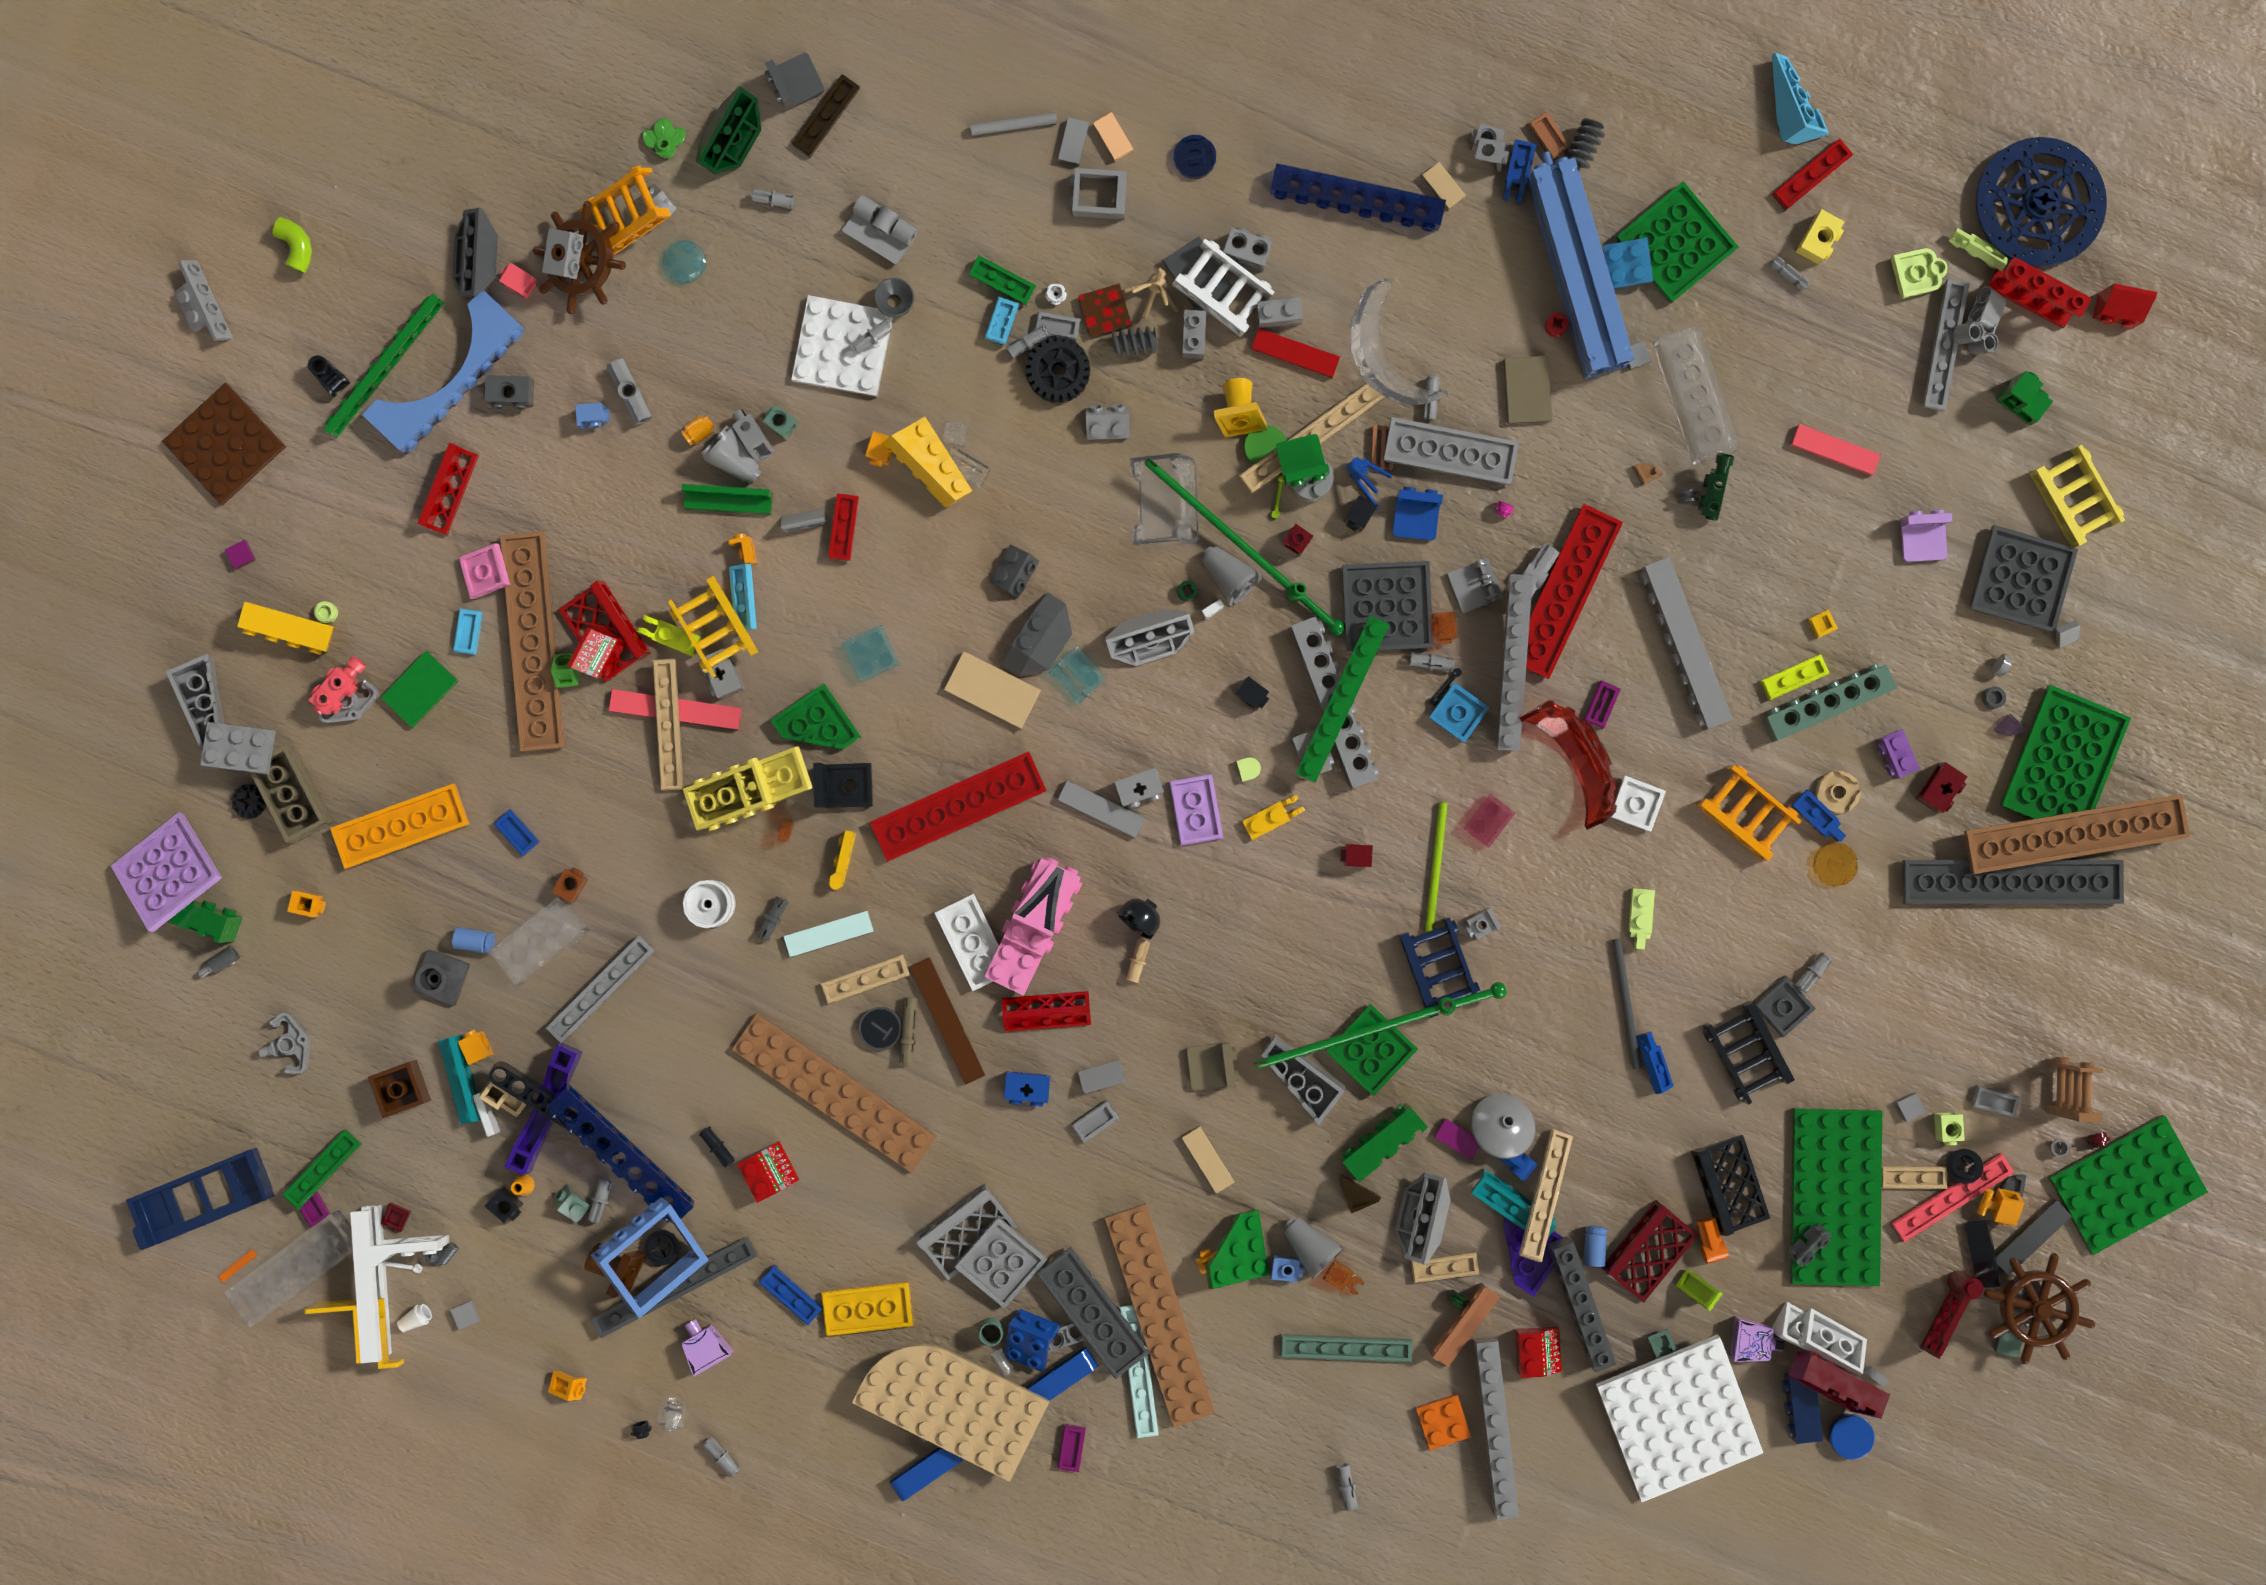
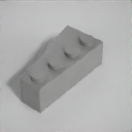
M208 654L165 671L201 751H203L207 722L225 724L214 657Z
M1274 1034L1262 1050L1261 1056L1266 1058L1295 1048ZM1304 1055L1270 1065L1318 1125H1320L1345 1092V1085Z

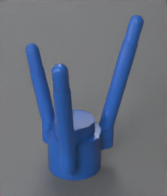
M1356 457L1349 463L1346 470L1368 500L1378 506L1361 482V479L1377 494L1379 491L1366 478L1369 472L1367 467L1388 478H1392V474L1370 463L1366 458L1361 460L1359 457Z

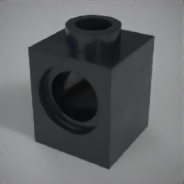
M1358 496L1344 519L1347 522L1346 526L1356 532L1358 530L1363 531L1378 506Z
M1248 676L1235 693V696L1256 710L1257 707L1262 709L1268 702L1267 694L1269 691Z
M503 1187L494 1194L485 1207L501 1222L506 1223L509 1220L513 1222L521 1214L522 1211L519 1209L523 1206V1203ZM503 1201L509 1203V1212L502 1209L501 1204Z

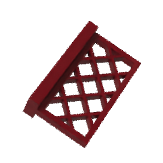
M1655 1200L1607 1259L1605 1266L1601 1268L1644 1303L1698 1237V1234L1664 1205ZM1668 1215L1672 1218L1673 1228L1662 1229V1221ZM1686 1230L1690 1233L1685 1241L1678 1242L1677 1231ZM1673 1232L1674 1243L1663 1244L1662 1233ZM1653 1234H1658L1659 1245L1648 1246V1238ZM1674 1247L1672 1258L1664 1259V1248ZM1659 1249L1660 1260L1649 1261V1250ZM1639 1251H1644L1645 1262L1634 1263V1255ZM1660 1264L1661 1271L1659 1274L1650 1276V1265ZM1645 1266L1646 1277L1636 1278L1635 1267ZM1631 1268V1279L1622 1280L1618 1276L1623 1269ZM1647 1281V1289L1640 1295L1636 1290V1282Z

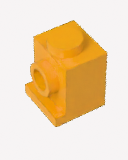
M292 890L287 912L309 917H319V913L322 914L325 910L326 902L322 901V895L302 890ZM309 900H312L311 908L308 907Z

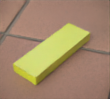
M1819 654L1765 678L1760 683L1770 701L1830 673L1822 655Z

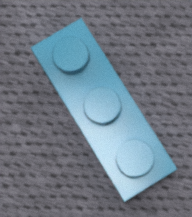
M751 564L730 566L732 607L746 631L757 629Z

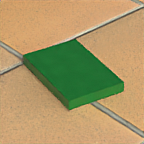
M425 651L381 696V699L408 725L414 728L459 680L433 655Z

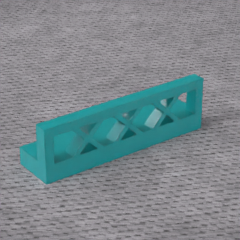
M462 1034L438 1041L461 1125L481 1120L473 1100V1095L478 1093L471 1067L468 1065L458 1041L463 1039Z
M1484 1168L1480 1173V1180L1471 1190V1194L1525 1230L1532 1201ZM1554 1216L1552 1219L1548 1237L1557 1227L1556 1218Z

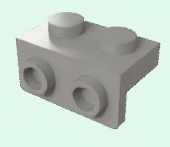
M1114 404L1112 407H1103L1102 405L1087 407V440L1130 438L1129 406Z

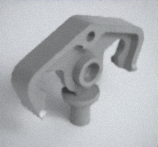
M339 678L335 681L336 686L341 685ZM363 679L361 685L363 689L369 691L368 697L358 698L356 693L351 697L346 696L341 701L344 705L339 712L331 716L318 713L319 719L324 723L359 720L379 697L378 688L369 680Z
M281 1013L270 1021L269 1024L273 1027H279L282 1021H287L288 1033L280 1036L277 1043L273 1040L267 1047L258 1049L259 1055L264 1057L271 1054L277 1057L279 1052L283 1055L295 1054L300 1061L299 1066L295 1067L290 1064L285 1067L284 1073H304L308 1069L311 1037L291 1013Z

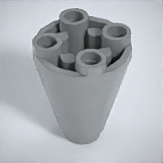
M726 425L715 438L718 442L712 441L701 455L706 462L743 482L747 481L751 485L762 471L758 469L759 465L747 451L734 428H729Z

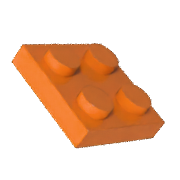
M1457 1393L1415 1407L1430 1451L1471 1437Z

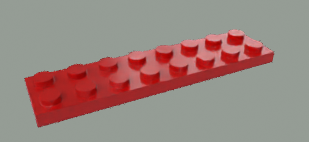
M1586 504L1582 505L1531 612L1527 670L1546 679L1550 678L1623 524L1622 521Z
M1028 751L871 821L870 824L887 862L1040 795L1047 790Z

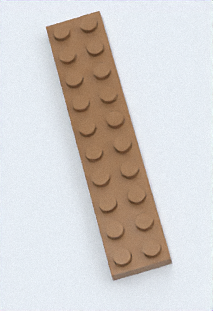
M544 531L500 535L501 552L510 585L505 587L520 752L566 748L560 687H556L551 673L554 655L557 652L546 534Z
M2182 794L1964 831L1971 874L2190 837Z
M758 1013L732 1049L911 1173L937 1137L934 1133Z
M1146 1203L1104 1217L1146 1346L1150 1351L1149 1356L1173 1428L1214 1414L1209 1393Z

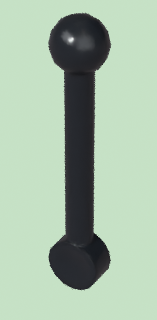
M1459 668L1453 670V675L1435 697L1430 698L1432 705L1438 703V699L1456 677L1462 674Z

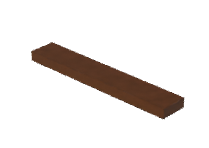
M926 958L910 966L965 1085L985 1076L986 1074L931 958Z

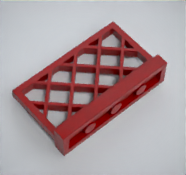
M595 581L590 585V588L558 609L579 642L582 638L580 633L581 624L591 625V627H604L609 631H617L620 637L625 640L626 646L624 648L629 649L633 658L626 662L620 660L621 654L613 661L615 662L613 672L603 678L605 682H608L641 658L651 654L605 581ZM591 593L596 598L595 608L585 606L586 597ZM572 606L580 607L578 620L571 619L567 613V610ZM584 609L594 610L592 623L582 621ZM599 612L606 613L608 617L607 626L597 624Z

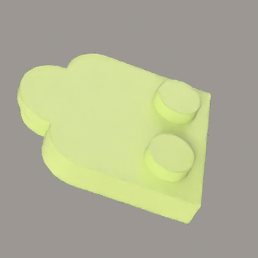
M1928 248L1890 257L1901 299L1937 290L1942 284V278L1947 273L1946 262L1937 258L1934 251Z

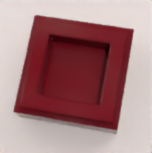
M391 1202L380 1224L402 1232L411 1211Z

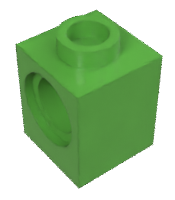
M573 653L554 655L551 673L557 688L577 686L579 683L581 672L567 666Z

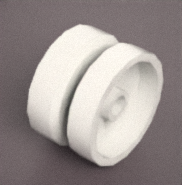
M705 880L695 883L685 893L683 900L684 913L688 920L702 928L718 927L725 924L734 914L736 907L735 895L730 887L716 880ZM708 900L712 902L711 907L706 906V903L709 902Z

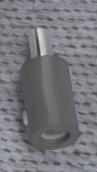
M230 945L208 959V965L199 970L198 974L203 978L212 971L219 973L229 965H233L240 956L236 949Z

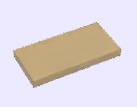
M963 651L944 689L1020 729L1023 728L1041 693L1040 689Z

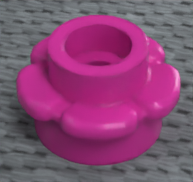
M1498 500L1496 506H1493L1497 509L1496 514L1507 518L1508 515L1513 516L1514 506Z

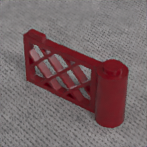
M1959 1270L1949 1274L1947 1285L1950 1290L1920 1346L1921 1349L1938 1359L1943 1355L1970 1300L1978 1299L1983 1293L1981 1281Z

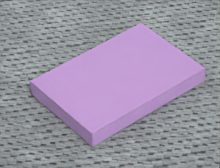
M1212 774L1170 781L1169 785L1180 846L1222 839L1223 833Z

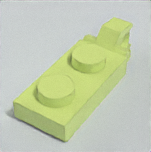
M1956 228L1949 238V242L1956 248L1961 247L1967 250L1969 255L1982 259L1993 269L1997 268L2002 271L2007 264V256H2004L1993 245L1973 233L1969 235Z
M1631 889L1628 932H1630V937H1634V949L1645 950L1646 939L1651 937L1655 890Z

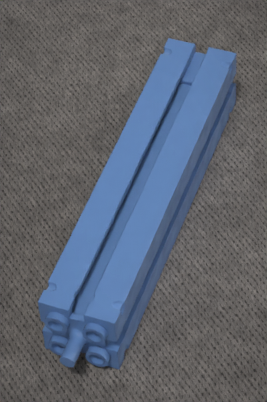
M1544 152L1541 154L1544 163L1534 167L1530 177H1528L1527 186L1531 192L1530 197L1564 312L1569 320V329L1580 366L1583 368L1582 373L1584 379L1608 371L1611 372L1625 368L1635 358L1630 349L1629 338L1582 179L1577 170L1576 159L1563 157L1556 160V165H1554L1550 152Z

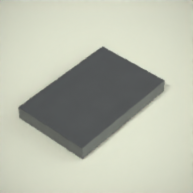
M1199 236L1163 259L1164 264L1174 279L1180 273L1183 276L1184 274L1187 275L1204 252L1199 248L1203 242ZM1210 257L1194 279V284L1199 288H1205L1219 269V265L1214 258ZM1225 275L1211 293L1212 298L1218 302L1223 300L1232 288ZM1187 297V299L1189 300V302L1195 310L1205 311L1198 304H1196L1194 301Z

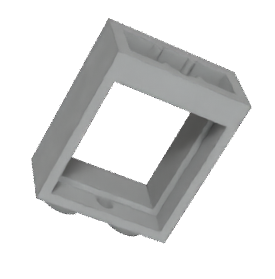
M1075 168V175L1070 176V188H1074L1073 196H1069L1068 209H1072L1073 216L1124 220L1127 171ZM1080 177L1118 180L1116 208L1079 206Z

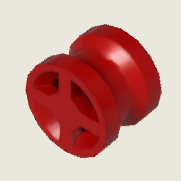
M1560 312L1551 314L1545 322L1546 333L1551 337L1561 336L1569 326L1567 316Z

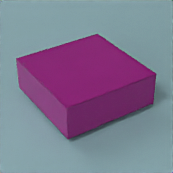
M242 540L225 549L233 568L236 570L256 560L246 540Z

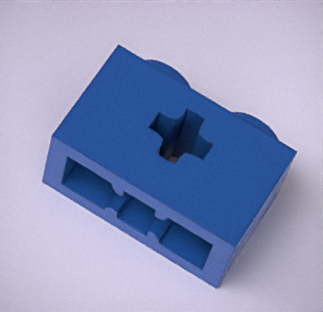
M1007 1071L1004 1099L1009 1100V1104L1020 1105L1022 1101H1028L1031 1106H1043L1049 1100L1051 1075ZM1026 1084H1030L1029 1087L1033 1089L1029 1095H1026L1025 1091L1021 1090Z

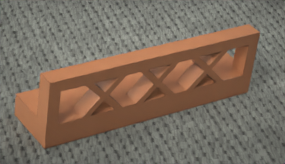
M1481 1283L1429 1352L1432 1358L1449 1367L1499 1300L1500 1296Z

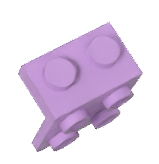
M1944 510L1930 511L1931 514L1923 515L1922 511L1909 512V516L1900 519L1903 560L1905 562L1946 559L1948 555L1945 525L1953 522L1952 513H1944Z

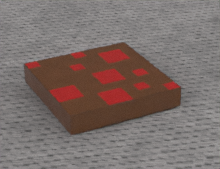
M1120 283L1078 295L1090 338L1111 333L1112 330L1118 331L1132 326Z

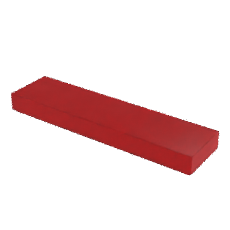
M1839 138L1777 189L1772 196L1786 211L1854 154Z
M1258 328L1251 348L1253 351L1333 378L1340 356Z

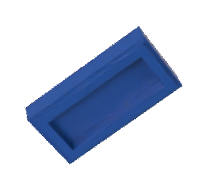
M511 809L494 823L521 856H525L540 842Z

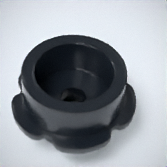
M648 1421L637 1422L631 1426L632 1432L630 1434L631 1436H636V1439L646 1438L649 1436L652 1426H649Z

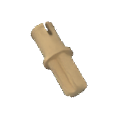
M1138 939L1133 957L1130 958L1131 964L1126 980L1139 983L1143 965H1146L1145 959L1150 946L1149 941Z

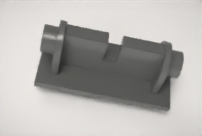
M1819 1223L1813 1224L1803 1235L1808 1240L1806 1244L1799 1239L1789 1249L1788 1255L1801 1267L1804 1264H1809L1814 1259V1254L1819 1249L1826 1247L1830 1242L1829 1238L1832 1235Z

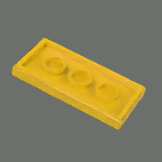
M909 1281L821 1292L826 1336L911 1327L914 1325Z

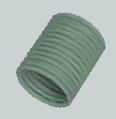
M988 1318L982 1322L979 1329V1339L984 1345L995 1346L1001 1341L1004 1333L1002 1322L996 1318ZM986 1325H995L1000 1331V1336L995 1339L986 1338L982 1329Z

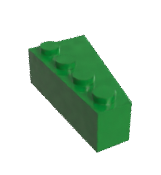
M1407 1103L1404 1106L1399 1104L1395 1107L1390 1118L1380 1120L1375 1125L1376 1130L1371 1134L1369 1132L1365 1133L1358 1140L1360 1143L1355 1148L1351 1146L1342 1153V1163L1358 1182L1381 1166L1383 1158L1387 1160L1395 1155L1399 1150L1398 1146L1400 1144L1405 1145L1414 1140L1416 1131L1420 1129L1424 1132L1428 1128Z

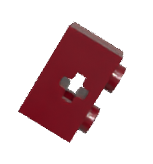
M1947 762L1938 763L1915 799L1935 813L1948 812L1954 804L1953 798L1955 795L1961 793L1965 788V780L1968 776Z

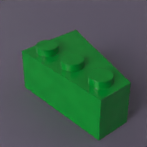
M194 900L167 922L185 930L196 931L198 935L203 937L205 935L213 937V941L217 943L235 941L243 917L236 915V910L226 907L223 910L216 908V904L203 900L201 903Z

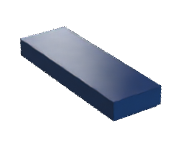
M775 1265L759 1281L765 1289L807 1325L823 1309L820 1304Z

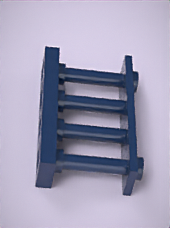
M1449 917L1443 918L1445 926L1418 936H1410L1409 932L1398 935L1425 1008L1438 1005L1439 1001L1444 997L1454 1000L1481 991L1478 983L1472 980L1456 933L1459 931L1455 920L1451 921ZM1449 934L1453 946L1421 957V955L1417 956L1415 948L1418 947L1417 945ZM1456 954L1460 967L1430 978L1429 976H1424L1422 969L1425 968V965ZM1464 975L1467 988L1436 998V996L1432 998L1429 990L1433 988L1432 986ZM1439 1014L1429 1016V1018L1438 1016Z

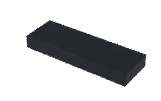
M1989 1220L1966 1222L1965 1228L1975 1278L1981 1281L1983 1288L2000 1287L2001 1280Z

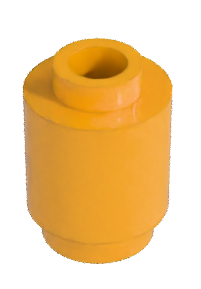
M699 415L684 426L685 429L681 433L692 446L714 433L711 429L714 427V424L708 416L703 418L702 415Z

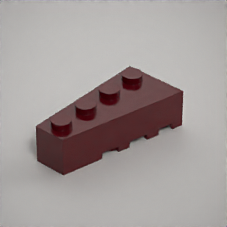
M1810 1350L1807 1353L1797 1352L1788 1375L1789 1377L1850 1412L1882 1419L1890 1397L1889 1393L1867 1383L1844 1369L1836 1367L1837 1365L1831 1361L1822 1360L1820 1358L1821 1355Z

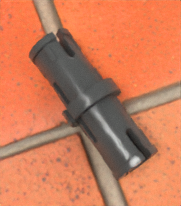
M776 896L769 913L765 914V920L756 934L761 938L765 930H767L763 938L764 940H770L776 925L781 922L780 917L787 904H789L788 901L783 900L780 907H778L782 900L781 897Z

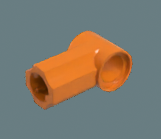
M1705 1218L1696 1222L1702 1242L1701 1251L1706 1264L1728 1259V1250L1725 1242L1721 1239L1716 1218Z

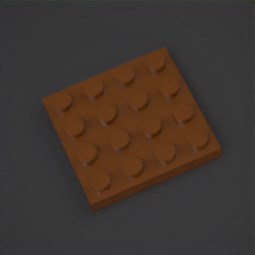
M224 383L162 440V443L220 505L228 502L287 447L227 383Z

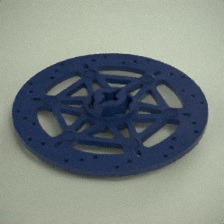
M2027 138L2004 148L1986 166L1979 180L1976 192L1977 217L1982 231L1990 243L2004 256L2013 259V255H2015L2016 258L2036 267L2062 264L2081 254L2099 234L2106 215V189L2097 167L2080 149L2055 138ZM2044 154L2054 156L2065 161V165L2059 168L2034 162L2033 155ZM2019 161L2021 165L2019 172L2005 188L1998 187L1997 181L2003 171L2011 163ZM2038 169L2054 172L2055 176L2045 182ZM2029 170L2033 173L2038 183L2031 184ZM2075 172L2079 173L2086 185L2089 204L2082 203L2072 178ZM2023 175L2026 189H2012L2014 183ZM2062 176L2063 180L2058 189L2052 186V183ZM2066 184L2069 185L2074 200L2061 196V192ZM2021 194L2022 202L2013 199L2008 195ZM1994 200L2002 202L2010 225V229L2007 232L2001 228L1996 218L1993 205ZM2061 202L2074 207V209H2060ZM2009 204L2022 208L2016 220H2014ZM2026 214L2031 218V221L2020 227L2019 224ZM2057 215H2070V219L2059 229ZM2078 216L2085 217L2086 221L2079 233L2071 241L2064 243L2061 235ZM2051 219L2053 233L2050 232L2046 225V220ZM2035 222H2038L2044 234L2029 232L2027 229ZM2020 236L2045 240L2048 241L2050 249L2028 248L2019 244L2017 239Z

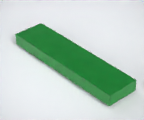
M344 1129L282 1196L297 1210H300L362 1143L347 1129Z

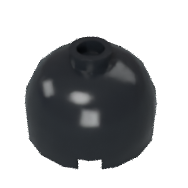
M1131 899L1124 903L1117 911L1118 917L1134 932L1136 930L1138 932L1142 931L1143 933L1140 936L1147 940L1153 938L1160 926V915L1155 910L1157 905L1149 899L1146 901Z

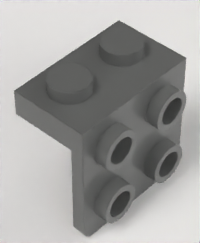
M807 53L800 54L777 66L773 59L765 62L768 70L764 71L770 84L774 82L777 90L773 92L778 102H783L786 109L792 108L824 92V86Z

